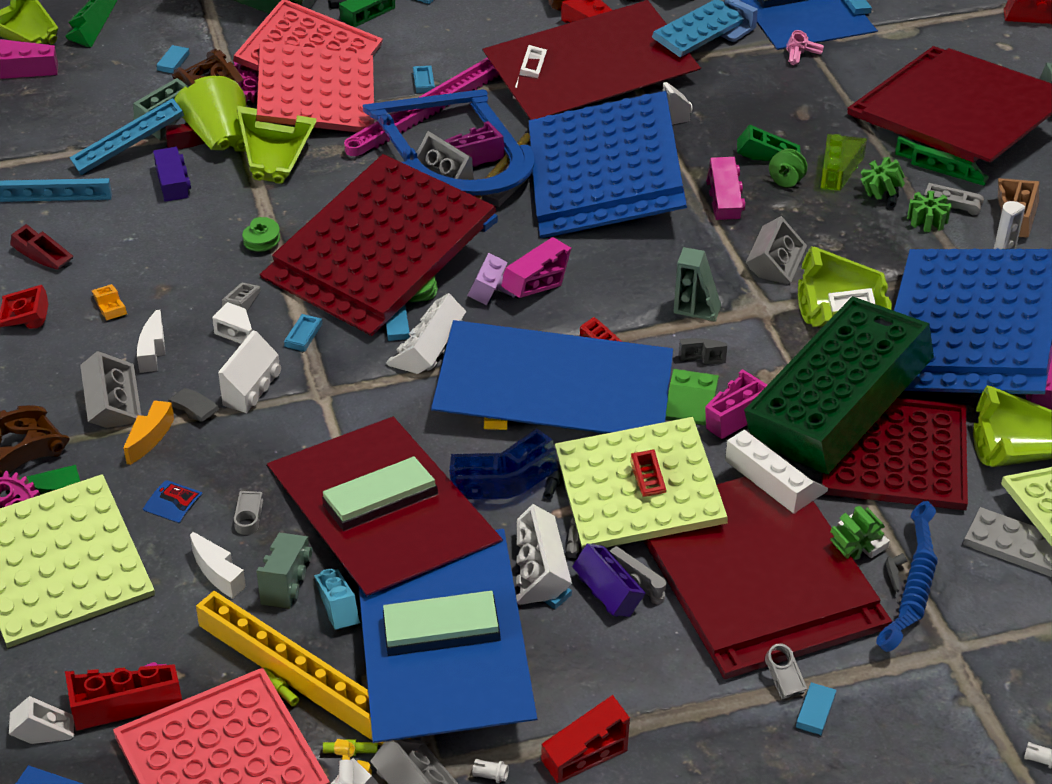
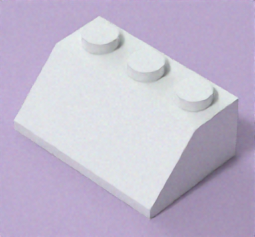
M253 330L218 372L223 406L247 413L252 406L257 404L259 397L268 390L270 383L281 372L279 355L257 331Z

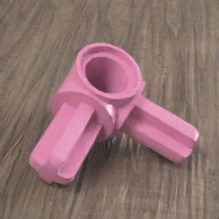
M795 30L786 45V49L789 52L788 61L793 66L794 64H799L800 54L804 53L805 50L821 55L824 46L808 41L806 33L801 30Z

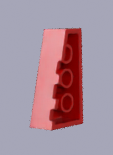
M566 0L562 2L561 21L565 23L569 21L571 23L612 11V9L602 0Z
M1008 0L1003 9L1005 21L1052 24V0Z
M175 664L141 666L138 671H129L125 667L115 668L114 672L99 673V669L88 670L87 674L75 675V671H65L70 707L76 731L153 713L182 701Z

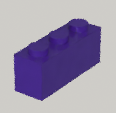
M177 147L153 150L155 167L164 202L189 198L188 189H191V183L183 154H179Z
M587 543L572 566L578 573V578L591 588L592 594L603 602L607 612L613 616L630 617L646 594L602 545Z

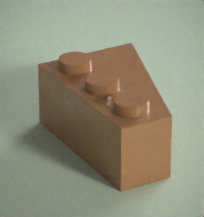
M998 178V201L1001 212L1004 203L1009 201L1019 202L1024 205L1025 211L1019 237H1029L1039 203V181Z

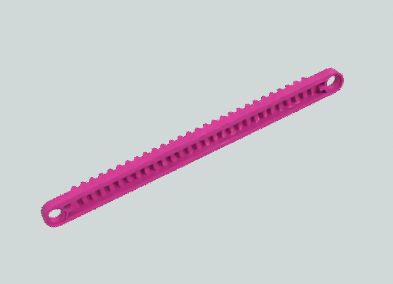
M486 58L420 97L477 90V87L481 88L483 83L487 84L488 80L492 81L493 77L498 78L499 74L489 59ZM445 106L392 112L390 115L401 133L402 131L406 132L407 127L411 129L413 124L416 126L418 121L423 122L424 118L428 119L429 115L433 116L435 112L438 113L440 108L444 110ZM377 121L347 138L344 142L345 153L349 156H359L373 147L377 149L379 144L384 145V142H389L390 139Z

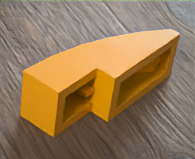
M153 401L147 416H137L123 447L126 464L132 465L145 456L168 432L174 421L171 402Z

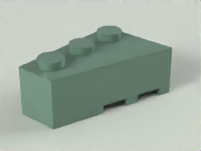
M176 78L134 102V120L166 101L174 99L185 86L188 88L189 86ZM177 120L170 123L169 125H174L177 122ZM166 126L152 135L161 141L166 135Z
M683 247L677 263L674 313L716 321L721 303L706 253L702 250Z
M279 532L270 547V551H272L271 556L265 555L263 562L266 563L265 566L258 567L256 570L261 605L290 609L293 599L298 598L299 582L305 578L306 562L311 560L312 547H309L308 536Z

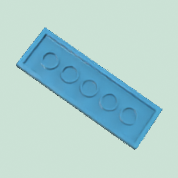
M713 0L655 30L652 38L681 58L741 25L744 17L736 10L726 6L723 1Z

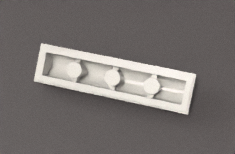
M1015 201L1004 203L994 249H1016L1025 206Z

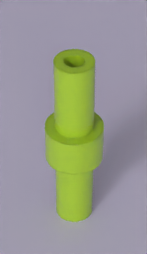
M264 668L279 696L285 699L291 706H295L299 702V698L289 689V685L281 677H276L269 669Z
M345 739L348 742H352L355 746L353 756H356V753H377L378 743L356 742V739ZM323 742V753H335V742Z

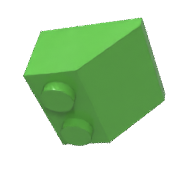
M673 369L665 419L674 421L693 417L695 424L706 425L705 406L717 395L719 375Z

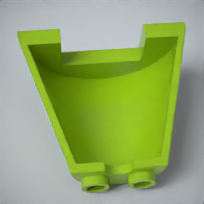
M11 0L9 6L0 10V37L11 41L53 45L57 41L58 37L56 34L59 28L38 0Z
M206 76L194 80L195 83L188 88L185 86L179 91L174 100L183 111L184 116L182 118L211 150H225L229 146H233L235 151L246 152L237 115V106L246 107V97L237 82L224 76Z
M237 106L238 120L252 177L258 181L265 180L277 184L283 183L285 178L289 176L307 142L317 118L297 115L295 127L256 121V108Z
M810 247L801 266L802 269H805L803 279L798 281L799 309L807 324H811L812 327H822L833 317L828 301L829 293L872 288L875 304L892 310V303L889 297L885 296L888 284L883 272L820 248Z
M987 385L977 405L976 411L980 412L978 423H974L973 428L974 446L980 461L987 466L1000 467L1052 459V410Z

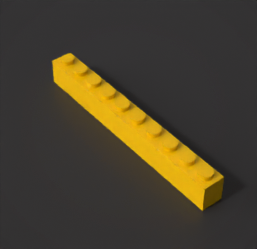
M216 591L211 592L196 605L198 622L201 628L260 667L269 669L276 677H281L289 686L373 741L369 695L366 688ZM378 742V745L382 746L384 742Z

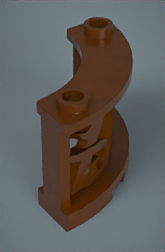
M216 48L207 52V59L185 70L178 67L174 69L172 74L173 79L178 78L187 86L193 85L195 83L194 80L206 77L201 75L210 71L211 76H216L217 73L218 76L228 77L237 82L240 87H243L244 79L231 61L227 63L225 60L226 55L221 50L217 51Z
M25 405L17 406V410L6 412V410L0 411V443L2 436L8 433L27 434L21 443L13 447H0V477H3L5 471H8L10 474L17 467L30 460L47 456L58 457L64 450L70 438L67 435H62L46 417L48 412L44 407Z

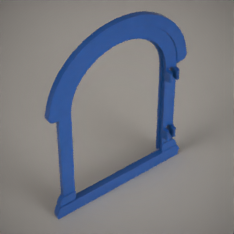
M484 89L363 104V112L379 122L404 159L402 163L473 196L494 194L512 189L524 182L533 170L534 153L531 146L518 145L487 104L488 92ZM472 102L470 105L483 123L489 121L503 135L504 151L510 160L509 167L496 176L477 180L455 179L437 174L426 168L419 161L417 153L413 148H410L395 126L394 119L388 113Z

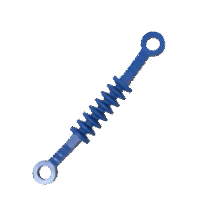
M929 501L918 504L911 513V519L915 522L918 545L912 558L913 561L901 599L899 616L885 627L876 639L877 645L885 652L894 650L903 639L901 630L921 620L925 613L928 595L938 563L937 556L934 554L928 524L934 517L936 509Z

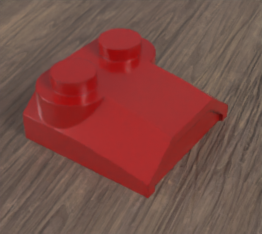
M43 285L2 296L0 327L25 324L27 328L36 329L43 325L49 304Z

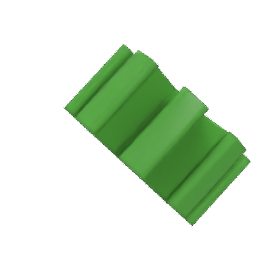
M884 157L882 164L879 166L876 160L869 163L872 170L863 169L861 171L863 177L861 181L869 197L874 194L876 199H882L885 191H888L889 195L893 196L896 194L894 187L902 188L905 185L903 180L905 176L896 159L891 162L889 157Z
M927 191L926 198L920 192L915 193L914 199H910L907 219H912L911 226L917 228L918 225L925 224L924 232H931L932 225L938 231L943 230L945 223L948 224L951 211V203L946 204L947 197L942 195L934 199V191Z
M861 506L855 507L852 517L844 513L840 517L844 524L836 527L833 526L830 531L834 536L830 539L831 542L847 559L850 555L854 560L859 559L863 548L870 553L875 548L871 541L881 540L884 536V533L880 530L885 527L884 524L868 507L865 510Z

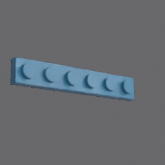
M172 98L71 156L70 160L80 175H83L184 116L183 111Z
M109 178L0 181V202L111 200L112 198Z

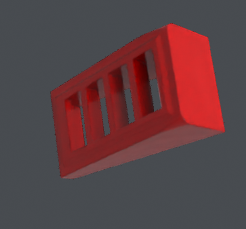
M595 317L580 326L579 336L622 342Z
M655 449L631 453L630 462L642 497L666 493L667 490ZM651 464V466L640 468L641 465ZM653 471V473L642 475V472ZM656 478V480L644 482V479ZM656 484H658V486H659V487H654V488L646 489V486H650V485H656Z

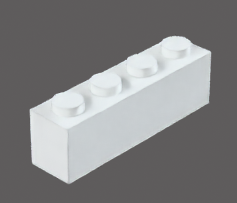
M450 293L437 299L420 319L421 323L409 333L411 337L405 343H401L396 349L399 354L390 357L386 364L390 367L416 374L424 370H431L437 364V357L446 349L445 345L448 342L453 320L463 321L462 318L466 310Z
M746 430L727 440L725 461L793 514L828 491L827 487L809 479Z
M532 504L517 519V545L520 546L517 564L520 566V575L516 576V585L520 587V593L516 595V599L520 605L556 599L572 584L555 516Z

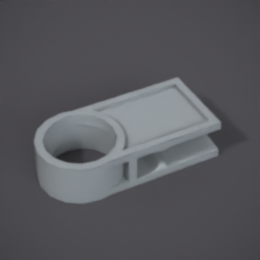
M239 492L234 516L235 530L238 533L250 535L258 530L263 505L262 492ZM244 519L253 520V522L248 525H242L239 523Z
M784 644L773 645L766 653L765 662L781 700L804 693V690H807V686L792 650ZM775 650L782 651L787 656V665L779 666L775 664L771 658V652Z

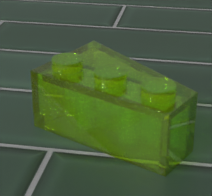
M827 134L821 189L841 191L853 170H856L858 163L864 159L867 138Z

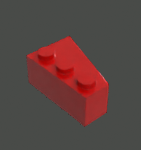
M611 695L541 744V761L558 784L628 751L630 717L616 698Z

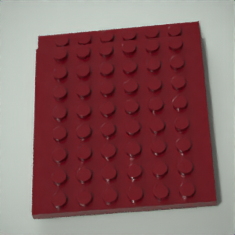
M932 46L847 108L848 115L974 163L978 159H982L991 163L1052 115V83L950 48L944 50Z
M382 154L272 254L274 261L259 275L270 283L373 336L483 229V224L496 213L494 205Z
M746 476L717 484L727 514V524L643 540L724 680L767 667L765 662L766 653L775 644L787 645L792 650L794 658L880 632L892 623L891 618L880 604L881 599L851 555L847 559L831 542L830 539L834 537L830 532L832 527L814 501L793 514ZM775 650L771 652V658L775 664L788 660L782 651Z

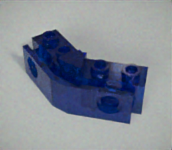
M536 429L501 453L451 454L450 480L467 499H509L522 495L554 471H557V454L553 439ZM542 468L544 471L539 473L538 470ZM472 489H478V492H472Z

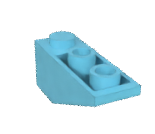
M326 569L321 571L320 574L314 575L324 607L334 629L360 623L355 595L338 569Z

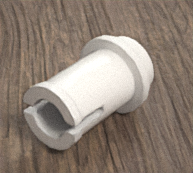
M1028 742L1024 759L1049 765L1048 768L1051 769L1052 749Z
M475 759L474 764H477V766L473 765V777L494 779L496 783L507 780L509 766L505 765L503 761L494 763Z

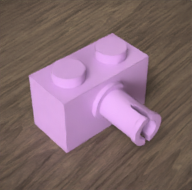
M488 253L467 296L487 305L494 290L498 289L514 298L516 295L501 287L502 273L507 262Z

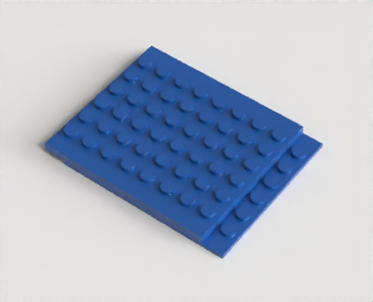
M666 91L644 94L630 99L625 98L621 101L607 102L598 106L585 107L579 110L566 111L561 114L547 115L542 118L529 120L530 144L534 153L533 179L540 239L687 208Z
M910 249L894 311L930 324L934 358L904 391L983 393L988 385L1010 394H1045L1052 357V249Z

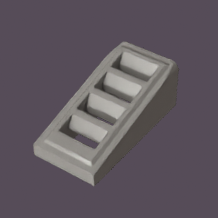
M247 283L239 284L222 299V307L228 302L245 308L247 312L260 293L261 287Z

